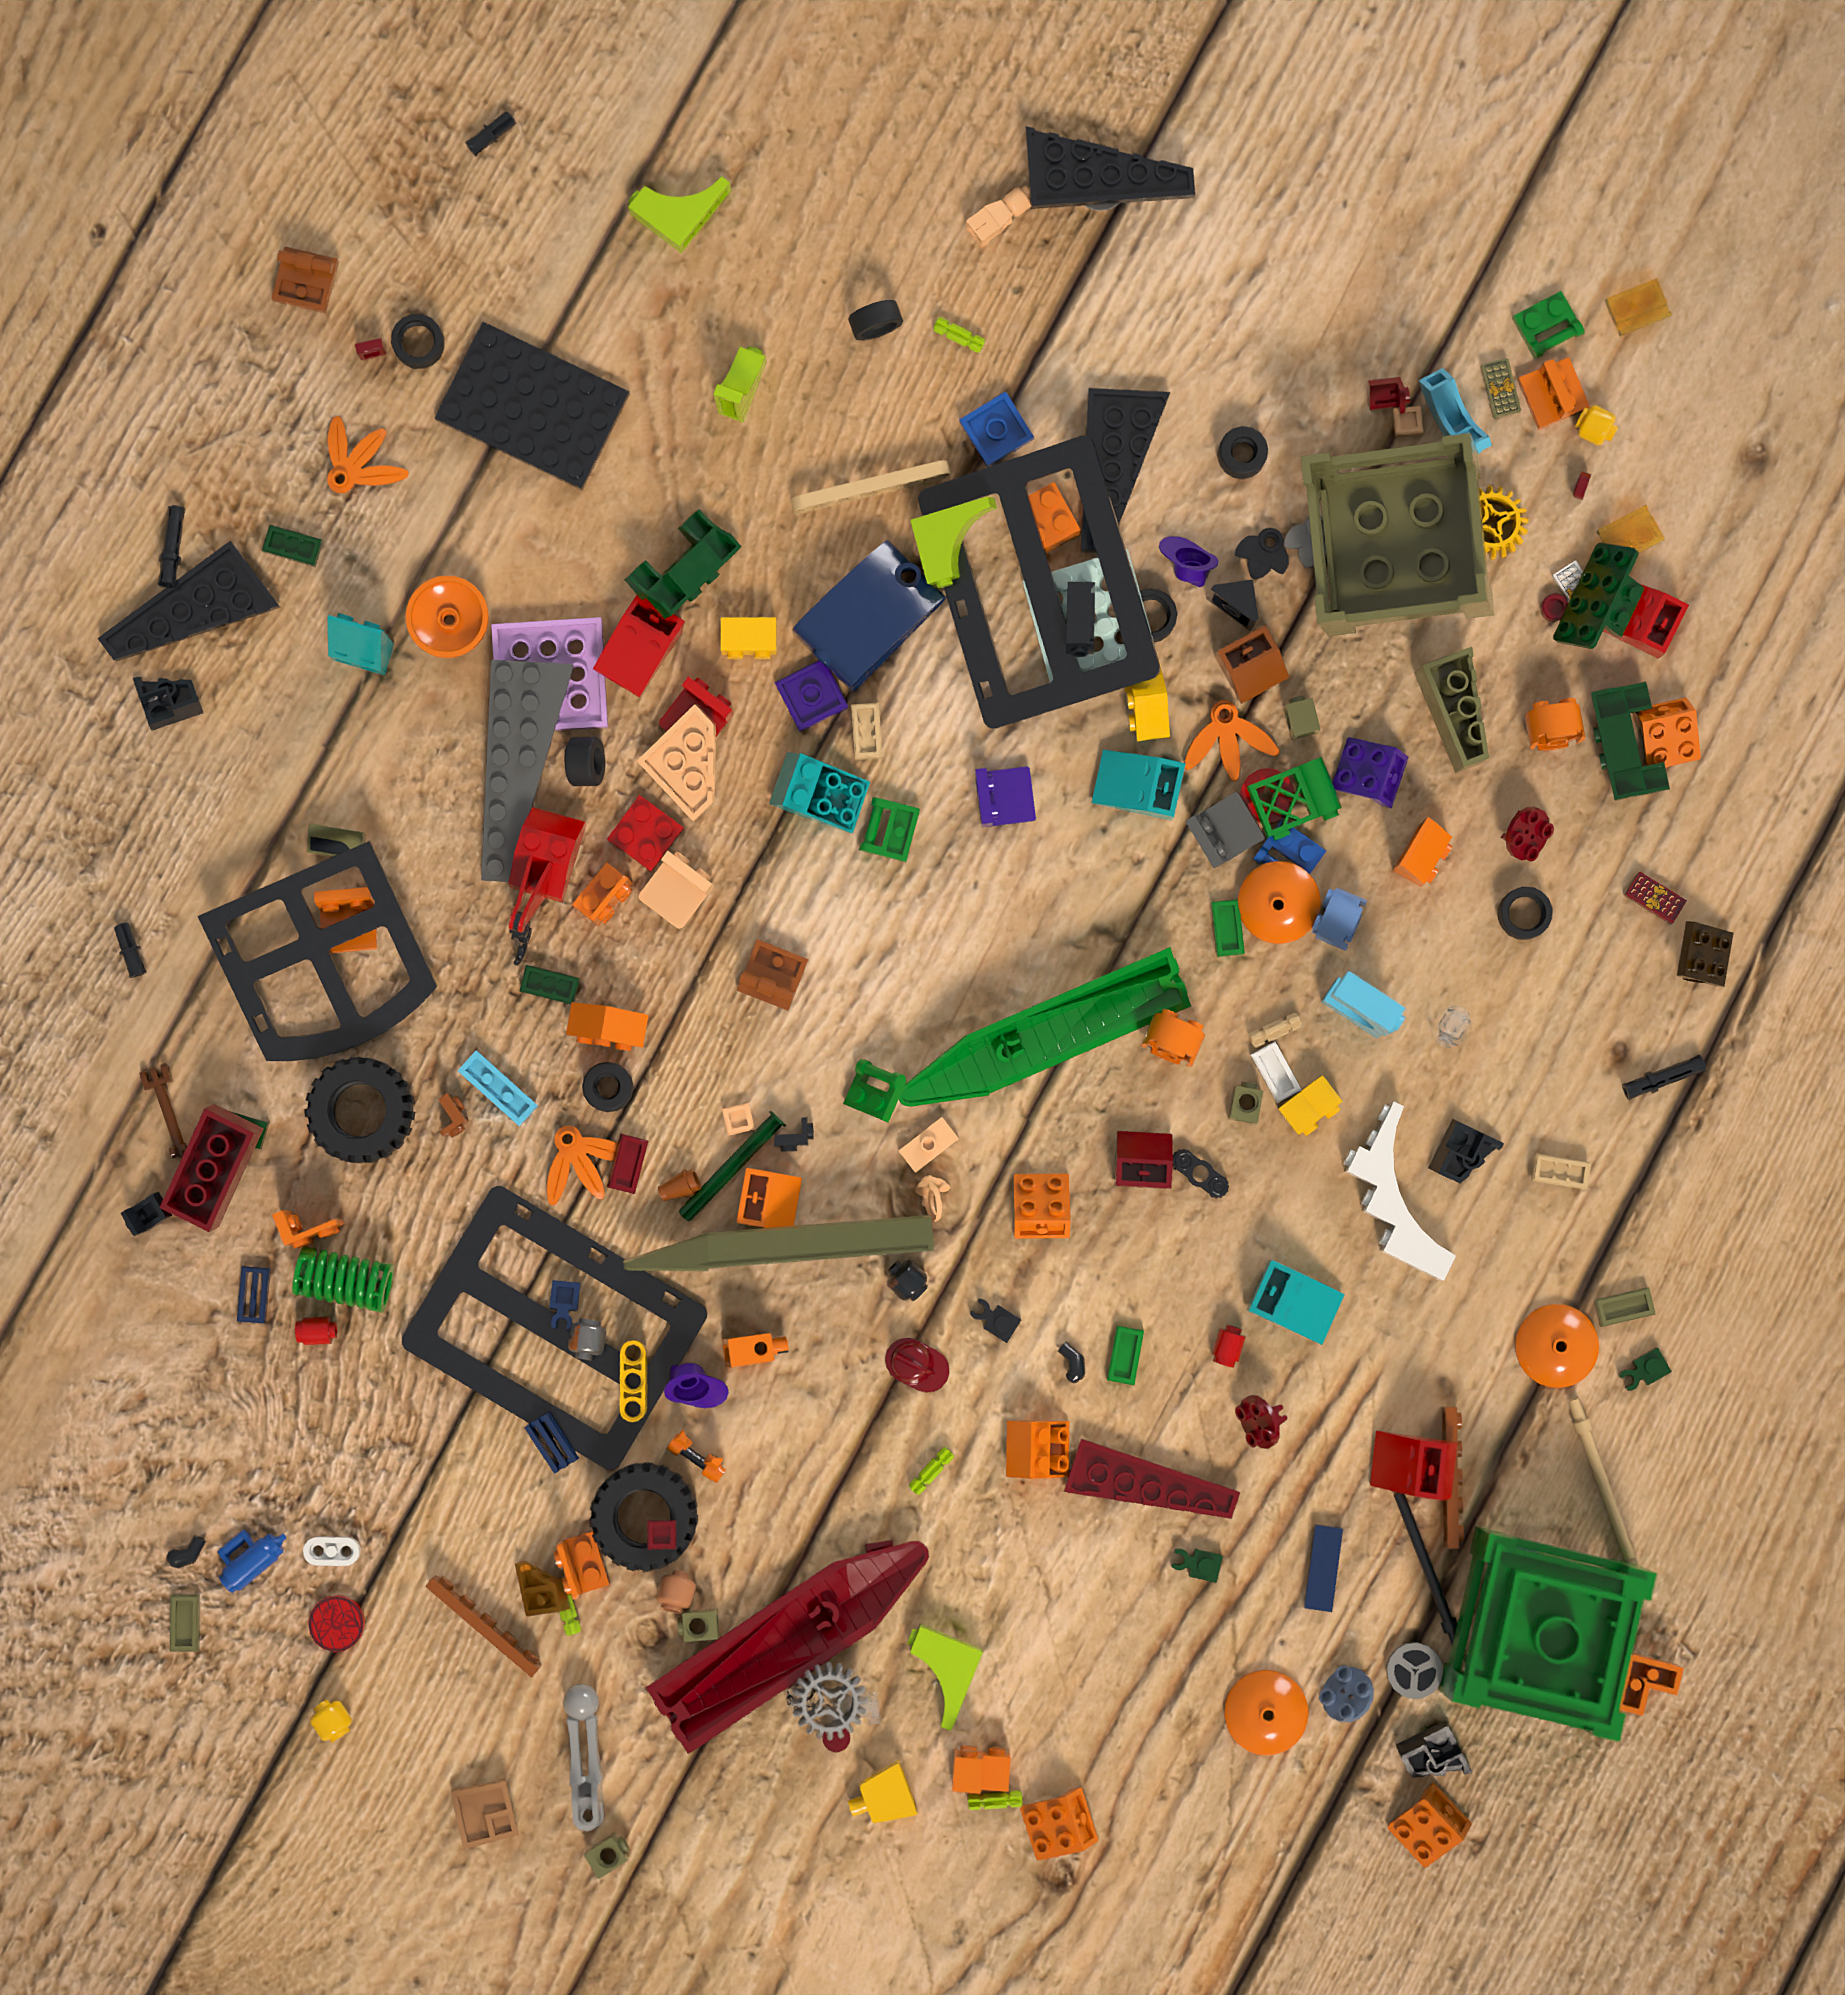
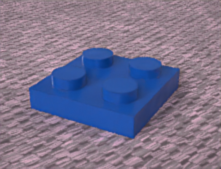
M1006 391L959 419L960 425L987 468L1034 440L1033 434Z

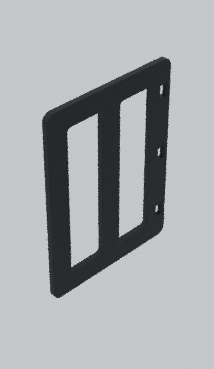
M1079 436L926 488L920 492L918 503L922 516L992 494L999 495L1053 675L1051 683L1014 695L1008 692L964 541H962L958 558L960 578L953 579V584L944 587L981 715L987 727L992 729L1004 727L1154 679L1159 675L1161 670L1159 659L1095 444L1091 438ZM1066 469H1071L1074 474L1127 653L1126 658L1086 672L1080 669L1077 657L1072 656V654H1066L1067 623L1026 488L1027 484L1031 481ZM956 601H965L968 615L960 617ZM988 681L993 696L985 699L980 683Z
M496 1186L488 1192L402 1337V1345L410 1353L528 1423L550 1412L576 1452L607 1470H614L622 1463L664 1392V1388L669 1382L671 1366L680 1365L706 1321L708 1314L702 1304L646 1271L625 1270L623 1268V1261L626 1259L505 1187ZM518 1204L533 1212L529 1220L514 1213ZM501 1226L509 1227L670 1324L668 1333L647 1365V1411L643 1418L635 1422H629L619 1414L607 1434H602L438 1335L439 1328L461 1293L465 1292L575 1358L576 1352L568 1348L570 1331L566 1329L567 1321L565 1319H559L556 1329H552L551 1319L556 1313L479 1267V1261ZM592 1248L607 1256L602 1264L588 1257ZM665 1292L681 1300L676 1308L662 1301ZM607 1343L604 1345L603 1353L593 1355L592 1360L576 1358L620 1384V1351ZM630 1373L627 1376L626 1382L629 1387L635 1389L640 1386L641 1378L636 1373ZM630 1401L626 1406V1411L630 1416L635 1417L640 1414L641 1407L636 1401ZM542 1422L550 1436L556 1439L546 1422Z

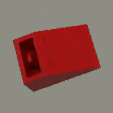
M1640 584L1645 589L1623 636H1613L1605 629L1603 632L1659 659L1666 653L1689 604L1665 592Z
M636 595L623 614L595 663L593 670L640 698L681 636L685 621L674 614L664 619L647 598L641 600Z
M1376 1430L1370 1486L1415 1497L1440 1501L1451 1499L1457 1442Z

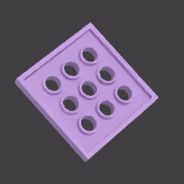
M601 617L491 624L493 660L574 664V668L581 667L585 670V676L581 681L576 682L571 679L569 681L555 731L608 728L606 678L593 670L604 649ZM580 640L583 643V650L579 654L569 652L568 646L571 641ZM545 642H553L556 645V651L553 655L545 656L541 653V646ZM520 643L526 644L529 648L528 654L522 658L516 657L513 652L514 647ZM577 694H582L587 699L586 705L580 709L574 708L571 704L572 698Z

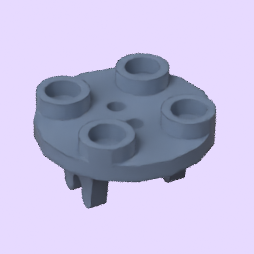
M1340 1666L1327 1679L1323 1690L1319 1694V1700L1331 1718L1341 1723L1353 1722L1360 1719L1372 1704L1374 1696L1372 1680L1362 1670L1355 1667Z

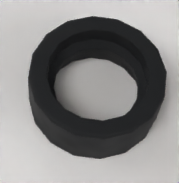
M882 300L871 303L856 310L848 318L854 338L860 341L886 335L899 328L904 322L895 300Z
M410 314L403 317L395 324L391 333V345L397 358L404 365L413 369H425L433 366L441 358L445 349V339L439 325L432 318L423 314ZM414 326L427 328L434 337V345L431 351L422 357L408 355L402 346L404 333Z
M1151 588L1141 590L1140 594L1143 602L1147 600L1158 601L1166 609V623L1158 631L1151 632L1154 643L1162 641L1170 635L1175 627L1178 614L1175 602L1168 594L1161 590Z
M1520 887L1510 891L1501 900L1498 907V920L1501 928L1509 936L1518 940H1529L1541 935L1549 927L1552 920L1553 908L1549 898L1542 891L1534 887ZM1529 897L1539 904L1541 918L1535 927L1520 929L1511 922L1509 909L1511 904L1518 898Z

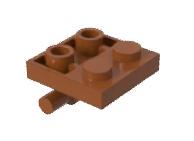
M285 246L284 250H279L277 255V261H280V266L271 299L274 302L326 314L339 265L338 259Z
M757 939L745 971L741 974L737 991L789 1011L809 959Z

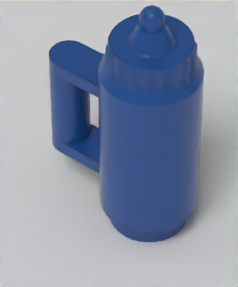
M243 1529L221 1547L217 1552L227 1565L222 1569L223 1573L219 1575V1579L224 1587L231 1593H234L236 1590L241 1591L276 1562L284 1551L282 1543L286 1539V1535L281 1534L275 1537L272 1534H267L264 1538L254 1542ZM246 1542L249 1548L231 1561L228 1556Z

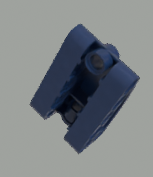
M886 540L816 603L797 622L792 631L793 635L828 669H831L834 675L851 692H854L945 601L946 596L935 585L927 584L926 577L918 566L911 563L889 540ZM906 571H912L917 577L914 582L905 583L901 579L902 574Z

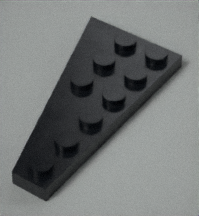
M1026 126L1031 209L1195 198L1194 170L1191 167L1163 160L1156 161L1144 158L1143 155L1135 153L1132 155L1120 152L1119 149L1080 139L1072 140L1060 137V134L1052 132L1048 134Z
M1088 389L1086 436L1091 438L1095 444L1118 525L1133 491L1170 392ZM1083 508L1081 552L1097 553Z
M229 541L177 579L174 588H165L97 639L111 658L117 662L281 607L235 545Z

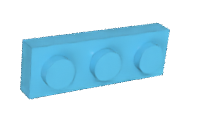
M477 1050L458 1070L461 1075L518 1126H521L538 1107L532 1099Z

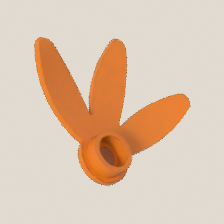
M335 416L332 419L328 431V449L334 468L329 472L327 481L329 487L334 492L347 493L353 488L354 484L376 486L395 483L407 478L409 473L406 469L395 466H371L361 469L382 445L386 436V430L380 428L368 434L355 446L349 457H347L348 443L343 421L339 416ZM343 474L345 481L342 484H338L336 478L338 475Z
M1221 700L1211 708L1210 716L1212 721L1194 738L1188 748L1184 763H1186V770H1191L1207 755L1219 736L1220 756L1224 769L1232 781H1237L1240 772V751L1236 733L1249 745L1268 755L1277 756L1279 748L1261 728L1243 718H1239L1238 710L1232 702ZM1227 709L1229 715L1224 719L1220 718V710Z
M573 1126L561 1127L554 1137V1142L559 1152L554 1158L548 1175V1203L556 1205L562 1196L568 1181L571 1162L578 1178L586 1189L596 1198L603 1199L605 1192L602 1180L596 1167L586 1154L613 1161L618 1143L594 1137L582 1138L577 1128ZM567 1134L573 1137V1141L570 1144H564L563 1138Z

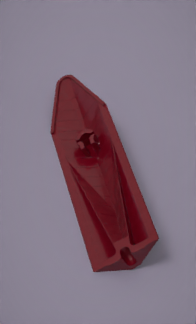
M910 1541L832 1562L645 1687L654 1700V1704L663 1716L666 1715L670 1720L671 1731L676 1739L680 1741L687 1754H690L796 1683L798 1678L805 1677L807 1669L811 1672L814 1671L815 1665H823L875 1630L929 1559V1550L920 1541Z

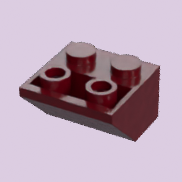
M1117 1131L1114 1186L1172 1189L1173 1134Z

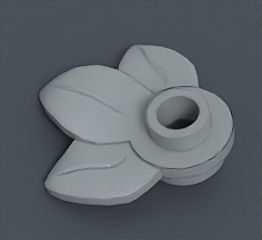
M1321 515L1323 544H1324V554H1325V556L1327 557V555H1326V545H1325V535H1324V525H1323V515ZM1309 517L1304 524L1293 526L1284 540L1285 548L1298 549L1299 559L1305 568L1314 566Z

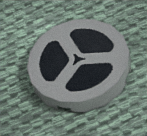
M1409 1642L1399 1646L1389 1656L1386 1665L1387 1679L1393 1689L1400 1695L1410 1699L1425 1698L1432 1694L1440 1685L1443 1676L1442 1662L1437 1653L1429 1646L1419 1642Z

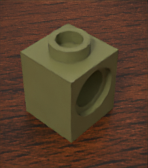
M1303 695L1289 699V704H1286L1283 710L1291 740L1318 734L1321 729L1313 698L1305 699Z
M1241 1082V1086H1234L1228 1116L1229 1120L1258 1124L1264 1091L1257 1090V1084ZM1242 1095L1252 1097L1254 1104L1250 1110H1244L1240 1107L1239 1099Z
M718 1609L684 1611L682 1618H678L679 1635H684V1642L718 1639ZM692 1619H702L706 1624L705 1630L700 1633L693 1631L690 1625Z
M614 1832L586 1850L584 1857L597 1878L600 1879L628 1860L629 1855L627 1852L630 1851V1848L622 1836L618 1838ZM604 1848H612L616 1852V1859L612 1861L605 1860L602 1856V1850Z

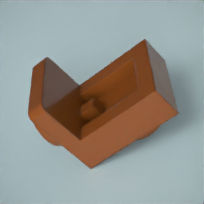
M446 1093L438 1100L453 1123L439 1132L444 1137L450 1135L453 1138L465 1130L463 1125L469 1121L462 1112L466 1108L457 1095L452 1097L451 1094Z

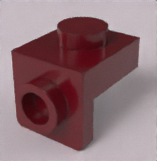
M1401 377L1368 380V407L1370 410L1397 407L1399 414L1405 413V404L1410 402L1409 388L1404 387Z

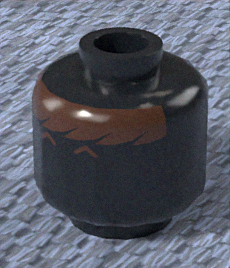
M898 1260L887 1271L890 1274L887 1279V1286L902 1301L909 1299L915 1301L928 1287L926 1284V1273L912 1260H907L903 1263Z

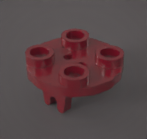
M1535 806L1526 807L1521 811H1517L1508 826L1507 833H1503L1500 838L1506 841V847L1511 856L1519 860L1532 862L1537 859L1548 838L1552 836L1554 826L1549 822V817L1545 811Z
M1249 1395L1241 1401L1240 1405L1235 1407V1415L1241 1421L1249 1446L1252 1448L1258 1446L1262 1449H1269L1278 1443L1280 1438L1279 1426L1288 1419L1286 1415H1279V1411L1283 1410V1405L1271 1407L1258 1395Z

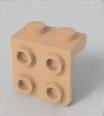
M667 851L661 859L662 865L640 892L639 899L673 926L682 929L714 886L709 882L712 877L700 868L696 871L687 865L689 860L676 851L673 855Z

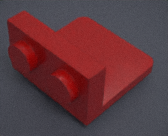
M688 676L682 684V692L662 716L659 725L667 732L694 704H698L716 723L717 737L734 715L733 710L730 708L732 703L720 694L715 697L708 692L710 687L698 677L693 680Z

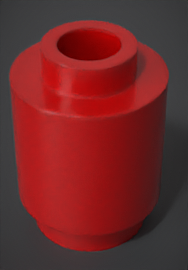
M330 1316L305 1317L301 1321H296V1342L303 1343L304 1345L332 1344L333 1338H337L336 1321L332 1322Z
M1226 1325L1225 1329L1219 1328L1212 1351L1214 1355L1213 1362L1234 1368L1235 1362H1239L1246 1336L1241 1334L1243 1329L1232 1325Z

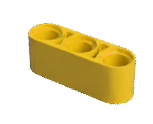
M639 1340L626 1342L620 1351V1414L625 1420L635 1422L643 1418L647 1411V1347ZM630 1345H637L641 1349V1356L636 1361L629 1359L627 1356V1348ZM630 1373H636L640 1376L641 1384L638 1388L634 1389L628 1386L626 1379ZM636 1401L639 1403L641 1411L638 1416H630L627 1413L626 1406L628 1402Z

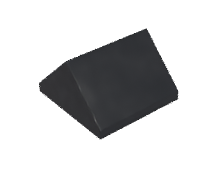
M1253 579L1217 584L1211 588L1207 600L1251 632L1259 618Z

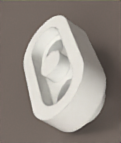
M318 1536L308 1540L303 1549L306 1561L317 1566H348L355 1563L361 1554L359 1543L351 1537ZM317 1545L323 1547L324 1552L321 1556L317 1555L314 1551ZM344 1546L351 1548L350 1556L343 1554L342 1549Z

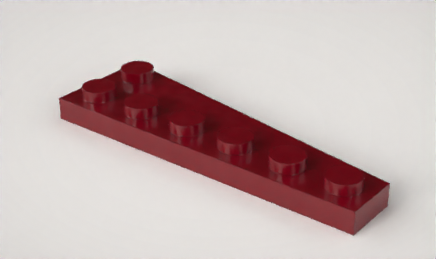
M1082 1438L1080 1439L1064 1488V1492L1229 1519L1233 1517L1240 1491Z

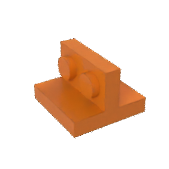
M1569 357L1556 363L1554 359L1546 361L1538 370L1517 379L1538 430L1581 413L1585 407L1590 408Z

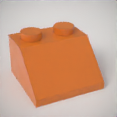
M1427 817L1419 824L1393 871L1420 887L1426 882L1431 884L1439 869L1435 868L1440 858L1445 860L1453 847L1449 844L1452 836L1435 821Z

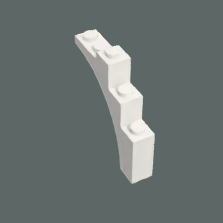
M1393 1101L1390 1102L1389 1106L1384 1105L1380 1111L1378 1120L1381 1123L1377 1131L1372 1129L1365 1143L1369 1146L1368 1150L1360 1146L1356 1147L1355 1151L1350 1149L1343 1163L1347 1166L1345 1172L1374 1186L1373 1190L1368 1189L1363 1197L1361 1204L1365 1205L1362 1212L1392 1226L1390 1230L1386 1229L1379 1241V1244L1383 1245L1380 1251L1440 1281H1444L1456 1255L1439 1246L1419 1227L1408 1212L1398 1189L1394 1172L1393 1146L1396 1127L1404 1106Z

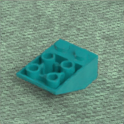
M338 613L337 617L328 615V656L333 661L385 676L395 644L388 638L389 635L385 634L383 629H380L381 626L369 621H364L363 625L358 624V622L353 621V617Z
M1103 750L1091 803L1172 821L1175 815L1186 763L1153 756Z
M787 752L769 804L853 834L870 781L804 754Z
M1268 1260L1246 1311L1323 1345L1345 1294L1276 1261Z

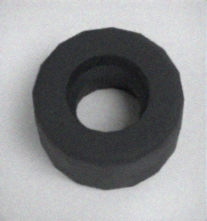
M1241 426L1233 428L1225 434L1220 442L1217 455L1219 465L1226 474L1233 478H1251L1263 468L1268 456V445L1263 435L1252 427ZM1238 443L1250 445L1253 449L1252 459L1246 463L1236 461L1232 454L1234 446Z
M573 737L568 741L565 749L564 764L566 777L572 786H598L601 784L605 774L606 763L604 747L598 737Z
M612 1062L598 1063L591 1067L584 1076L582 1084L583 1095L588 1104L604 1112H614L625 1107L632 1098L634 1089L633 1081L628 1071ZM610 1076L617 1080L619 1089L615 1096L605 1098L599 1094L597 1085L603 1077Z

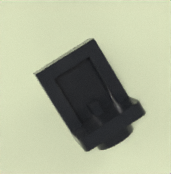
M802 1117V1134L774 1135V1146H781V1152L797 1151V1146H809V1140H814L813 1123H808V1118Z
M159 1192L151 1194L135 1206L121 1212L125 1225L133 1236L150 1231L172 1216L171 1213L160 1208L163 1198Z

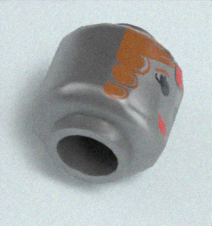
M579 1318V1323L576 1322L571 1325L568 1340L569 1350L576 1352L575 1358L592 1360L593 1355L603 1353L606 1329L601 1327V1322Z

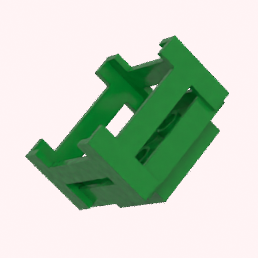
M1475 1526L1469 1552L1473 1555L1449 1663L1444 1664L1439 1691L1454 1703L1479 1709L1483 1705L1583 1729L1592 1736L1620 1742L1626 1713L1620 1710L1643 1602L1644 1600H1652L1657 1573L1637 1564L1595 1556ZM1485 1562H1488L1464 1672H1461Z

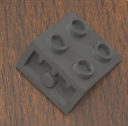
M1234 792L1202 813L1194 815L1185 821L1213 868L1223 865L1265 839L1264 833L1239 792Z

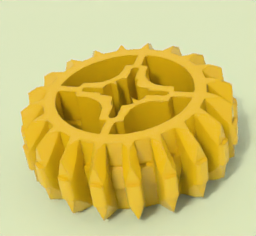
M1491 485L1487 486L1485 493L1479 487L1483 524L1489 518H1491V521L1492 519L1498 521L1493 528H1491V525L1490 527L1486 524L1483 525L1484 534L1489 537L1491 542L1494 541V543L1485 542V551L1489 553L1490 560H1495L1497 552L1501 558H1505L1507 556L1506 549L1514 553L1516 551L1515 544L1521 545L1524 541L1519 535L1527 534L1528 530L1522 526L1526 525L1529 519L1520 516L1526 513L1527 510L1525 507L1517 508L1521 499L1517 498L1513 502L1510 499L1513 496L1512 491H1509L1504 496L1502 495L1503 487H1498L1496 493H1493ZM1488 503L1498 504L1501 507H1503L1506 511L1497 512L1492 507V504ZM1511 520V534L1508 539L1503 541L1501 538L1503 534L1501 526Z

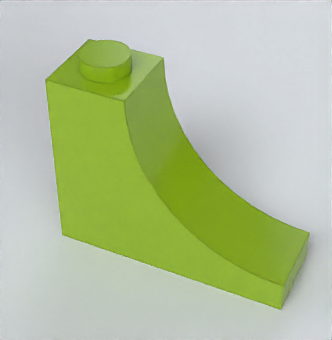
M721 176L706 190L683 197L662 195L644 186L640 192L637 190L628 201L629 213L682 254L731 192V185L729 181Z
M747 346V349L739 347L725 380L721 385L717 384L713 394L718 414L744 423L767 363L766 357L762 355L763 352L752 346Z
M987 496L910 520L927 584L943 588L952 585L953 579L960 578L958 558L962 541L969 528L980 517L997 509L995 498Z
M920 1624L918 1630L912 1629L907 1644L911 1645L910 1653L923 1660L936 1674L941 1684L945 1701L941 1727L951 1731L983 1650Z

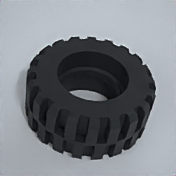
M351 1057V1059L347 1060L341 1059L336 1061L335 1065L327 1066L322 1070V1075L319 1078H315L311 1084L313 1086L311 1093L307 1092L306 1101H308V1107L304 1109L305 1117L308 1118L309 1122L307 1128L309 1133H312L315 1137V1143L332 1157L360 1164L377 1162L379 1159L392 1155L395 1149H400L404 1144L403 1140L412 1131L410 1126L412 1120H415L416 1113L413 1112L414 1096L411 1095L409 1091L410 1086L407 1081L403 1080L401 1074L381 1061L361 1057ZM358 1084H365L375 1088L382 1095L386 1105V1113L382 1125L374 1133L362 1137L352 1136L343 1131L335 1117V1106L341 1093L345 1089Z
M651 1462L634 1463L610 1475L598 1488L590 1507L591 1518H589V1522L593 1530L592 1537L594 1542L600 1546L601 1553L612 1559V1563L615 1565L624 1566L627 1568L626 1570L634 1572L636 1570L650 1572L654 1569H661L677 1560L693 1540L698 1524V1505L689 1484H686L682 1479L683 1477L677 1472L674 1473L669 1470V1467L656 1465ZM647 1490L657 1493L666 1501L670 1510V1520H676V1549H648V1543L635 1542L622 1532L618 1522V1511L621 1503L628 1495L636 1491Z

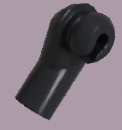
M1065 1341L1058 1349V1352L1069 1361V1370L1066 1373L1067 1380L1071 1383H1077L1084 1378L1086 1373L1085 1358Z
M194 1535L187 1549L180 1551L170 1550L166 1555L167 1562L174 1568H181L195 1563L206 1540Z

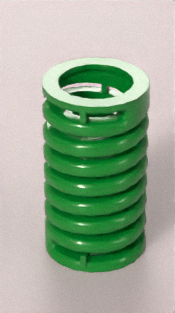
M303 1246L295 1267L292 1285L293 1295H303L307 1298L315 1296L317 1300L336 1301L337 1304L341 1305L346 1303L350 1307L357 1305L360 1309L367 1308L369 1311L379 1313L385 1311L393 1282L394 1264L374 1261L365 1290L370 1268L369 1259H362L360 1263V1259L354 1256L349 1263V1256L346 1254L341 1255L339 1259L338 1253L332 1252L329 1256L327 1250H321L316 1263L318 1250ZM315 1269L314 1279L312 1282V1276ZM380 1271H383L382 1278L378 1277ZM377 1282H379V1288L377 1291H375Z

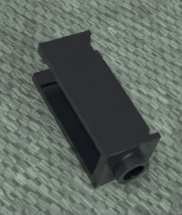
M1068 582L1066 654H1072L1074 657L1094 655L1095 582Z

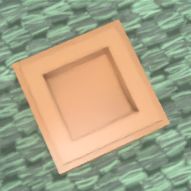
M1421 406L1405 407L1404 414H1399L1398 409L1393 408L1395 437L1423 434Z
M749 1102L722 1109L728 1136L755 1130Z

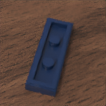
M1314 1525L1304 1609L1325 1612L1333 1611L1343 1528Z

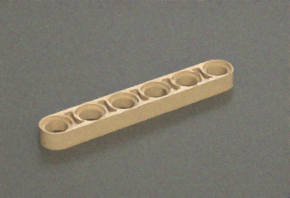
M946 460L936 461L798 495L791 499L794 514H802L937 481L951 474Z

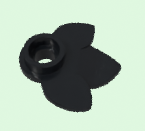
M1266 528L1258 536H1246L1235 550L1236 557L1249 559L1248 572L1253 580L1263 578L1271 569L1279 574H1284L1289 565V555L1283 548V535L1274 528ZM1272 538L1275 541V545L1268 547L1265 544V539Z

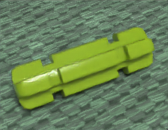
M939 317L934 324V332L942 336L945 334L946 338L964 347L968 345L970 346L969 349L976 353H980L984 347V338L978 335L973 336L972 332L954 323L951 325L948 320Z
M943 1447L936 1454L937 1457L933 1458L921 1470L918 1478L915 1477L909 1483V1488L915 1494L920 1495L926 1489L927 1483L930 1484L944 1469L943 1466L945 1464L948 1465L953 1460V1453L946 1447Z
M571 1594L567 1595L569 1609L559 1612L561 1621H565L563 1628L567 1636L581 1631L579 1620L576 1621L575 1619L577 1612Z
M1010 1791V1794H1006V1792L983 1793V1796L969 1794L967 1797L969 1810H980V1807H984V1809L1007 1808V1805H1011L1012 1808L1021 1807L1023 1804L1021 1791Z

